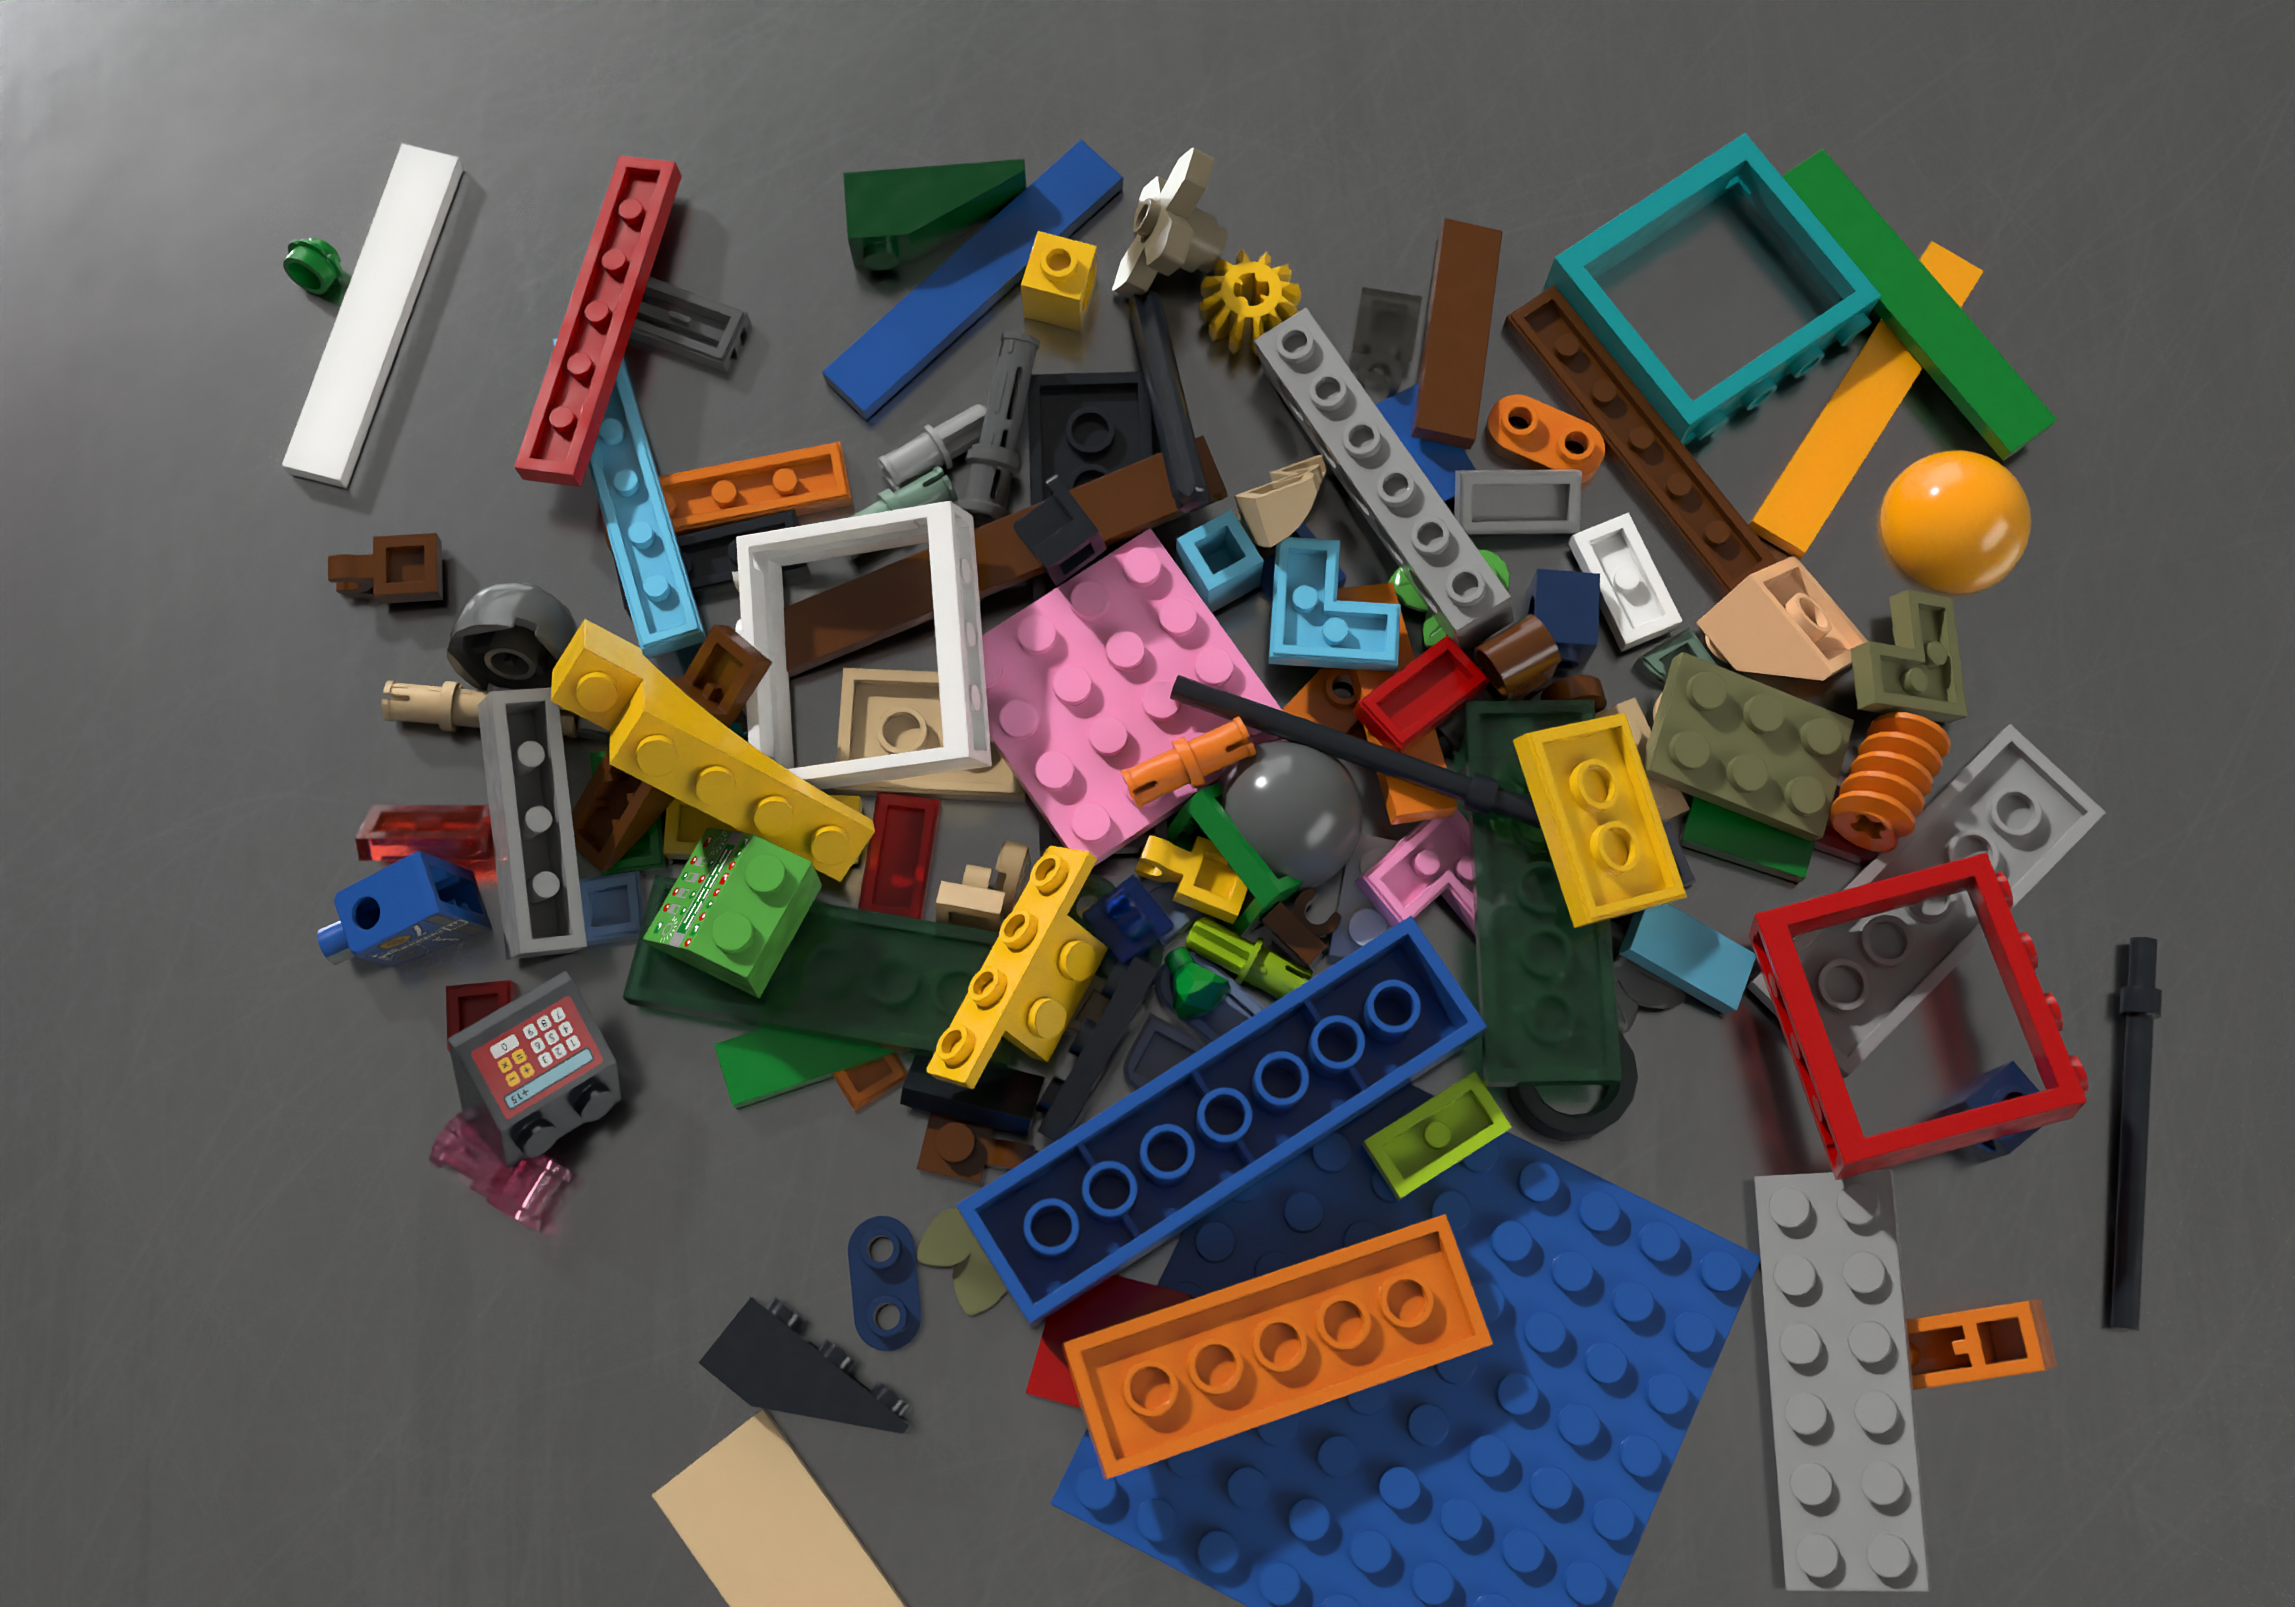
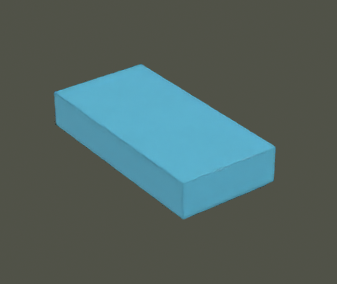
M1671 904L1635 912L1618 953L1724 1015L1737 1011L1756 958L1755 953Z

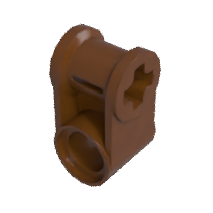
M1529 614L1476 647L1475 655L1471 660L1491 680V685L1502 699L1499 707L1507 715L1536 699L1546 687L1552 684L1550 680L1558 663L1561 662V656L1548 629L1536 616Z

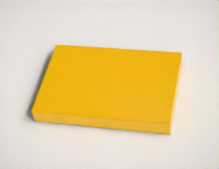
M1626 713L1530 732L1513 740L1574 928L1669 904L1687 897Z

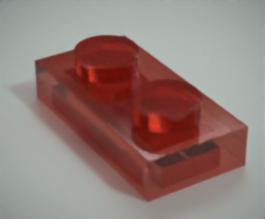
M372 805L355 838L359 861H385L389 864H393L415 852L422 851L453 864L466 865L477 861H489L494 849L489 805Z

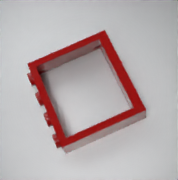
M1987 852L1763 911L1754 915L1748 936L1835 1180L2069 1120L2076 1115L2087 1101L2085 1094H2088L2089 1084L2085 1069L2077 1056L2068 1055L2060 1035V1031L2063 1030L2061 1010L2055 997L2050 992L2043 993L2034 971L2038 968V957L2034 943L2027 932L2018 931L2010 911L2013 908V895L2010 884L2001 871L1994 872ZM1967 891L2046 1090L1864 1138L1792 937Z

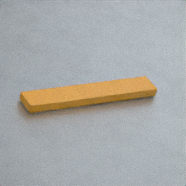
M1931 241L1919 259L1960 308L1984 272ZM1882 319L1749 524L1755 534L1788 554L1795 555L1798 560L1808 550L1923 368Z

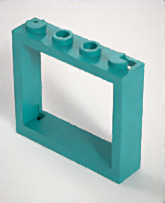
M1746 133L1554 257L1545 282L1547 289L1553 285L1556 286L1683 444L1695 436L1699 440L1707 435L1712 437L1729 421L1727 414L1742 404L1747 410L1758 406L1776 390V381L1788 373L1798 378L1808 372L1824 357L1825 354L1822 350L1837 340L1842 346L1851 343L1859 332L1871 325L1872 322L1868 316L1882 296ZM1737 186L1835 306L1692 401L1594 279Z

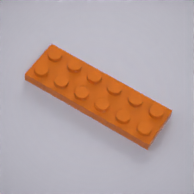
M1446 1214L1087 1334L1061 1344L1104 1480L1490 1346L1493 1342Z

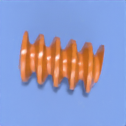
M1890 712L1878 716L1869 725L1866 739L1858 748L1857 758L1849 767L1848 777L1841 784L1839 797L1832 803L1829 818L1833 828L1846 840L1867 850L1888 853L1895 849L1898 843L1897 838L1906 837L1913 832L1916 823L1915 817L1924 808V797L1931 793L1933 788V777L1940 773L1943 762L1942 758L1949 753L1951 739L1947 732L1937 723L1923 716L1907 712Z

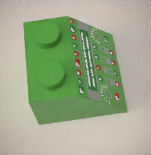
M707 828L646 932L643 941L760 998L820 891L822 884L813 863L754 834Z

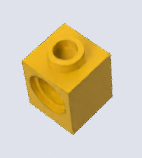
M1038 231L1021 282L1023 316L1028 319L1081 332L1098 280L1097 246Z

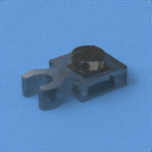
M1362 287L1352 352L1367 355L1360 361L1355 376L1364 390L1367 378L1372 374L1379 373L1384 375L1389 381L1388 398L1399 393L1403 370L1398 360L1412 361L1422 296Z

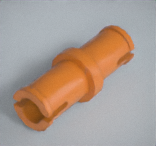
M1239 716L1233 718V721L1188 742L1184 737L1171 742L1172 749L1134 767L1121 770L1120 773L1124 783L1127 784V789L1137 809L1187 784H1190L1193 789L1205 784V776L1243 758L1256 755L1254 744L1248 740L1247 737L1250 735Z

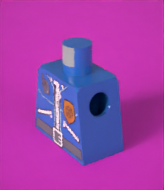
M418 851L339 891L335 896L334 903L340 921L318 930L317 939L323 955L333 965L353 957H358L394 966L492 929L472 870Z

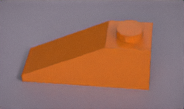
M2041 1299L1907 1320L1913 1390L2046 1371L2057 1367Z

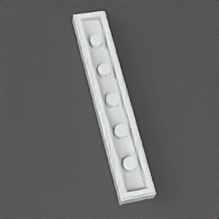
M401 144L283 460L282 467L288 474L347 488L464 167L459 157Z

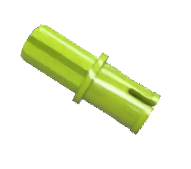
M1199 917L1186 938L1185 945L1188 949L1237 974L1236 983L1241 985L1244 980L1270 993L1277 999H1281L1309 981L1314 972L1263 946L1264 939L1258 937L1254 943L1207 917Z

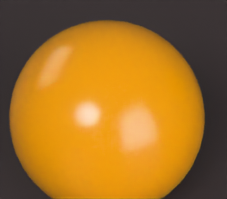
M1944 451L1931 454L1914 462L1892 482L1881 507L1882 535L1894 561L1914 580L1942 592L1972 593L1997 584L2017 565L2024 554L2030 536L2031 513L2028 499L2016 477L1999 462L1975 452Z

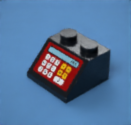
M566 971L447 1039L463 1117L507 1169L512 1168L528 1157L532 1158L543 1154L558 1138L584 1122H592L601 1118L610 1110L613 1104L621 1100L617 1061L574 980Z

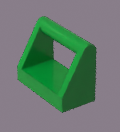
M1219 782L1200 789L1183 805L1167 829L1168 841L1177 847L1191 851L1193 843L1188 836L1199 826L1202 828L1255 897L1245 911L1241 907L1239 915L1233 924L1219 919L1227 929L1237 933L1239 936L1246 937L1262 923V919L1279 901L1283 904L1298 890L1304 881L1289 875L1278 879L1260 855L1245 840L1232 819L1217 801L1222 795Z

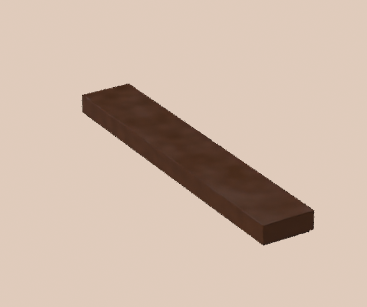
M1555 285L1506 316L1503 325L1574 415L1590 423L1600 432L1605 443L1606 455L1722 599L1750 574L1778 563Z

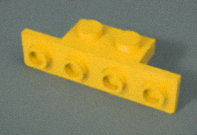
M1049 846L1043 856L1036 862L1032 868L1030 880L1012 913L1002 923L999 936L982 968L972 978L968 987V993L952 1023L941 1035L937 1043L936 1052L927 1067V1072L938 1080L974 1089L1002 1036L1031 1058L1045 1062L1049 1061L1108 950L1107 946L1068 916L1073 903L1098 859L1091 852Z

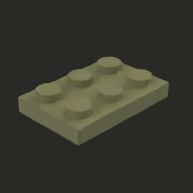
M1682 652L1672 658L1642 764L1649 779L1812 842L1823 838L1854 720Z

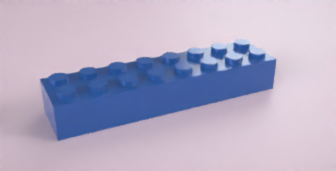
M1409 916L961 1201L956 1207L1032 1329L1474 1042L1486 1029L1487 1025L1412 916Z

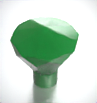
M1178 947L1165 956L1164 962L1173 975V1010L1178 1020L1190 1021L1207 1015L1227 999L1231 992L1229 981L1196 964L1186 947Z

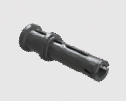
M1004 332V334H1001V345L988 396L979 443L973 444L971 449L967 451L966 461L971 464L964 498L956 501V505L971 514L974 520L987 523L1011 514L1005 508L1013 474L1020 472L1022 464L1019 460L1020 455L1015 452L1040 341L1032 336L1017 332Z

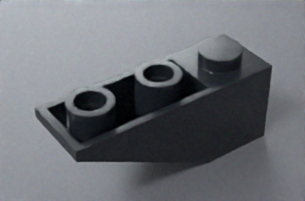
M776 1296L768 1305L759 1299L750 1297L698 1362L753 1407L900 1434H909L915 1427L914 1424L903 1416L910 1408V1405L881 1381H878L872 1390L851 1374L858 1363L828 1338L818 1347L800 1333L799 1330L806 1320Z

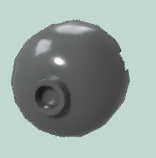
M528 583L495 584L480 590L460 610L450 632L447 659L456 674L481 691H487L489 683L500 688L513 690L551 688L552 670L574 637L578 627L570 610L551 593Z

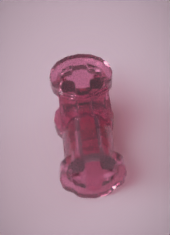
M459 1112L446 1124L433 1144L429 1157V1162L435 1167L444 1168L447 1165L471 1179L473 1182L469 1188L487 1198L486 1202L536 1231H539L544 1223L540 1215L561 1181L569 1182L574 1175L572 1171L543 1154L532 1158L528 1157L512 1168L507 1169L465 1120L463 1112ZM469 1147L484 1157L481 1161L467 1152V1148Z

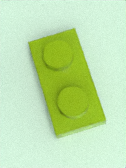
M1476 1071L1366 1139L1362 1146L1396 1199L1400 1200L1504 1134L1512 1126Z

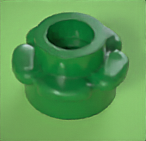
M319 238L301 239L300 241L293 240L288 245L289 255L283 261V267L287 275L297 285L311 293L323 294L331 284L335 286L340 284L341 276L343 275V269L340 265L341 258L329 243Z

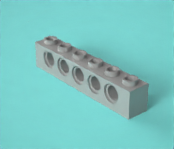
M1305 307L1255 339L1254 343L1263 372L1320 454L1323 455L1331 470L1445 634L1465 653L1514 622L1510 594L1308 309Z

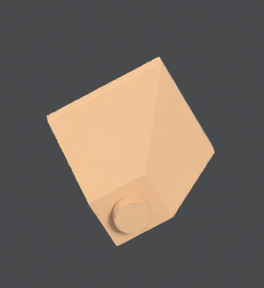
M1795 555L1750 574L1696 622L1706 634L1705 641L1711 652L1721 661L1730 663L1736 671L1824 681L1852 665L1851 648L1868 642Z

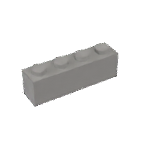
M551 688L491 691L477 706L506 960L572 953L587 947L559 705L551 702Z

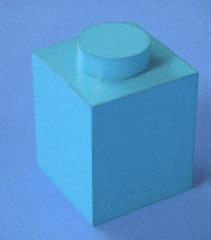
M1232 509L1177 538L1175 563L1211 612L1260 586L1264 561Z

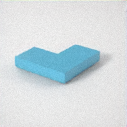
M1287 537L1276 544L1269 664L1396 672L1398 667L1401 604L1337 600L1340 540Z

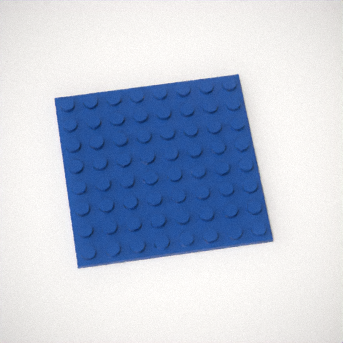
M1409 1083L1184 1229L1157 1286L1191 1294L1193 1298H1197L1446 1214L1493 1344L1104 1480L1087 1427L1050 1504L1247 1607H1612L1760 1263V1255L1509 1132L1500 1135L1408 1195L1397 1200L1362 1146V1143L1435 1097Z

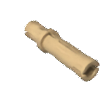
M388 680L383 693L391 695V700L382 699V716L384 721L399 720L439 724L442 731L457 732L460 726L480 728L477 705L491 691L463 689L460 682L445 681L442 687L404 684ZM559 706L562 735L569 738H577L575 719H579V715Z

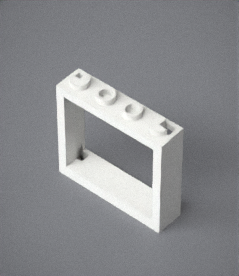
M945 501L736 537L738 571L732 572L735 587L740 593L741 619L736 624V632L773 662L742 709L747 716L749 744L819 790L992 766L974 521L971 514L952 501ZM929 542L944 747L794 768L789 675L786 669L782 566Z

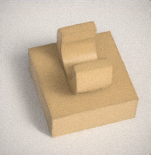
M967 864L962 884L941 881L936 900L937 937L994 946L999 936L1001 925L1004 922L1005 892L992 890V886H989L992 868Z

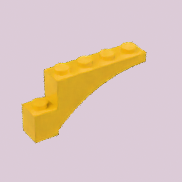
M584 619L553 668L551 702L610 731V765L743 833L754 834L811 861L816 870L841 882L874 834L875 829L872 819L827 795L756 749L686 695L642 654L641 648Z

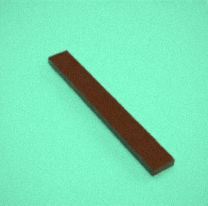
M1204 435L1195 438L1210 497L1206 504L1208 506L1227 498L1228 494ZM1162 452L1069 490L1099 530L1106 547L1140 534L1149 528L1152 529L1188 514L1176 508ZM1042 502L974 529L979 599L1045 573L1013 527L1018 519ZM1193 508L1189 513L1196 511L1200 508ZM929 548L785 607L786 669L789 678L933 619L934 608Z

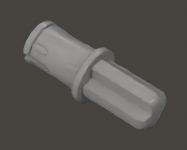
M976 404L934 429L928 424L922 427L923 434L900 448H896L888 454L877 458L879 468L890 487L897 491L931 472L937 466L945 470L953 467L952 459L971 449L973 444L979 443L986 407Z

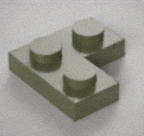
M1905 590L1889 597L1895 646L1868 641L1851 648L1858 710L1884 714L1907 712L1942 723H1952L1968 717L1953 598L1913 590Z

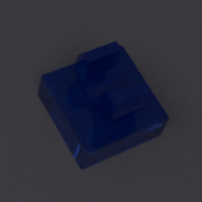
M1134 874L1082 913V919L1098 939L1108 947L1109 953L1117 963L1120 960L1127 965L1133 961L1135 956L1145 952L1174 929L1173 922Z

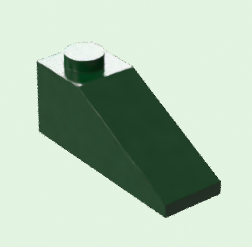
M1024 159L843 173L847 237L854 267L866 266L875 270H886L897 266L899 263L914 262L994 218L1027 188Z

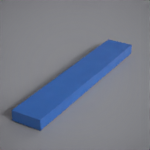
M1081 139L822 371L824 380L867 420L1023 279L1038 231L1068 238L1123 188V177Z

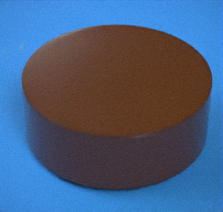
M1574 675L1562 678L1546 687L1540 695V703L1545 720L1552 725L1563 726L1603 711L1607 705L1601 681L1591 675Z

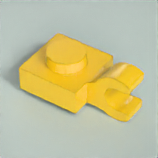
M1149 835L1134 871L1138 875L1153 881L1178 883L1173 901L1231 924L1234 923L1239 915L1248 889L1240 877L1228 866L1226 859L1212 841L1197 836L1191 851H1187L1167 840Z

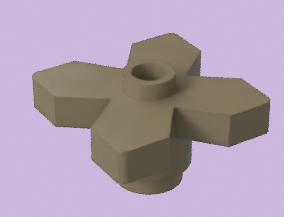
M1192 147L1178 159L1168 180L1157 176L1143 188L1134 216L1133 232L1137 233L1120 262L1113 286L1114 292L1130 299L1134 294H1145L1157 272L1169 276L1179 268L1189 273L1194 272L1196 269L1203 273H1208L1214 268L1224 250L1227 241V229L1218 225L1215 216L1195 206L1207 188L1215 158Z

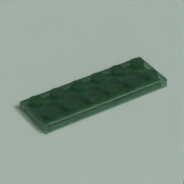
M1594 700L1465 702L1463 725L1466 776L1473 778L1475 772L1500 780V788L1531 798L1513 740L1526 733L1595 719ZM1468 811L1480 1016L1487 1025L1486 1029L1481 1033L1484 1087L1618 1085L1622 1080L1610 919L1574 928L1541 827L1538 829L1489 812L1488 817H1484Z
M655 875L623 998L629 1005L933 1057L941 1035L952 1023L968 993V987L972 978L982 968L999 936V932L813 901L760 998H757L643 941L646 932L678 879ZM1002 1036L986 1067L1010 1071L1015 1045Z

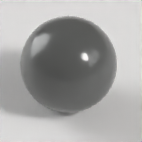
M1274 739L1254 745L1256 755L1243 758L1224 769L1216 782H1220L1222 794L1217 801L1232 819L1245 840L1260 855L1278 879L1289 875L1304 881L1296 892L1319 886L1331 879L1345 866L1358 845L1363 825V806L1358 786L1346 766L1336 757L1285 739Z

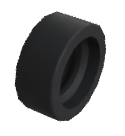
M1580 1011L1552 1014L1533 1025L1511 1052L1506 1077L1510 1099L1522 1119L1543 1135L1569 1141L1590 1138L1617 1122L1634 1099L1638 1072L1634 1052L1618 1029L1601 1017ZM1575 1038L1586 1041L1600 1051L1608 1064L1610 1082L1607 1095L1599 1106L1587 1113L1570 1115L1556 1111L1543 1101L1535 1088L1533 1071L1536 1058L1545 1046L1558 1039Z

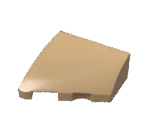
M1317 455L1270 472L1271 483L1234 496L1238 507L1234 514L1253 545L1270 548L1289 537L1302 524L1314 503L1327 471L1323 455Z

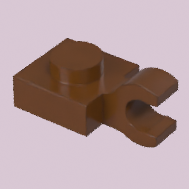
M437 533L373 536V554H337L328 556V581L330 583L336 582V591L339 594L362 593L374 587V597L379 604L443 600L442 541Z
M930 1112L917 1170L922 1173L983 1186L988 1167L1009 1172L1039 1151L1035 1150L1033 1145L995 1139L996 1128Z

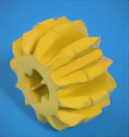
M1243 248L1237 253L1236 265L1219 258L1214 266V276H1205L1201 283V295L1204 299L1199 303V316L1202 321L1211 322L1208 334L1212 342L1230 337L1228 348L1232 354L1241 348L1242 343L1250 344L1251 350L1258 357L1254 340L1299 312L1296 305L1301 300V288L1299 284L1289 283L1292 271L1289 269L1288 264L1270 268L1272 257L1269 255L1268 250L1259 257L1258 262L1250 261ZM1247 300H1251L1253 306H1249Z

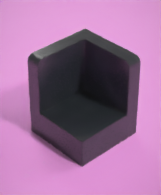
M1054 474L1045 481L1051 496L1018 519L1013 527L1053 583L1058 586L1106 551L1107 547L1097 527L1060 478Z

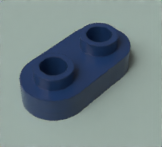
M875 1216L857 1226L848 1244L854 1322L860 1338L867 1345L880 1351L895 1352L912 1344L918 1337L923 1325L917 1247L913 1234L902 1222L889 1216ZM879 1237L889 1238L893 1243L892 1255L883 1262L873 1261L869 1254L871 1243ZM885 1304L895 1305L900 1312L898 1324L890 1330H883L876 1323V1313Z

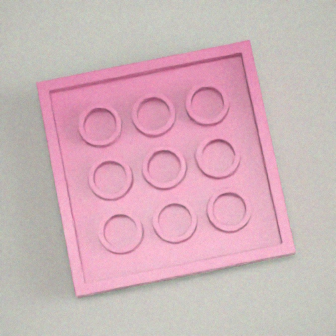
M1151 528L982 635L990 741L1064 848L1091 852L1098 858L1094 866L1179 811L1200 789L1216 784L1226 768L1224 767L1205 776V784L1194 789L1190 784H1187L1144 804V807L1137 809L1127 789L1128 786L1124 783L1120 773L1121 770L1134 767L1172 749L1171 742L1184 737L1188 742L1231 722V720L1170 699L1171 691L1178 675L1283 711ZM1245 726L1250 735L1247 738L1254 745L1269 740L1282 739Z

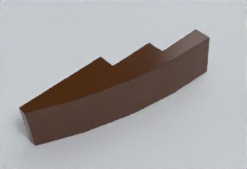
M714 624L684 676H667V678L718 721L730 728L773 662L730 626ZM609 747L571 812L576 849L601 872L610 871L657 821L675 797L610 765Z

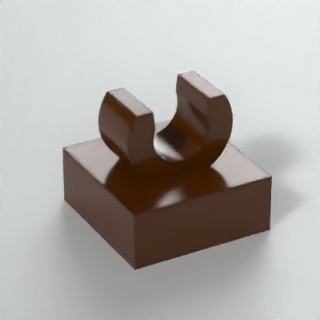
M1312 888L1298 895L1294 902L1293 913L1279 901L1262 919L1264 926L1310 970L1329 952L1328 947L1319 938H1325L1335 933L1342 921V916L1336 911L1322 924H1313L1307 920L1305 916L1306 909L1318 896Z

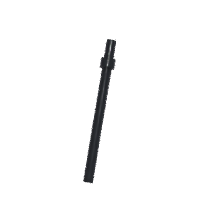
M1181 675L1177 676L1173 685L1170 699L1231 721L1239 716L1245 726L1314 748L1333 757L1464 802L1462 809L1488 817L1489 812L1538 829L1541 827L1532 799L1500 788V780L1475 772L1472 778Z
M2149 937L2130 938L2128 986L2122 987L2120 991L2119 1014L2126 1017L2111 1328L2129 1331H2139L2153 1029L2154 1019L2161 1018L2162 990L2155 988L2158 940Z

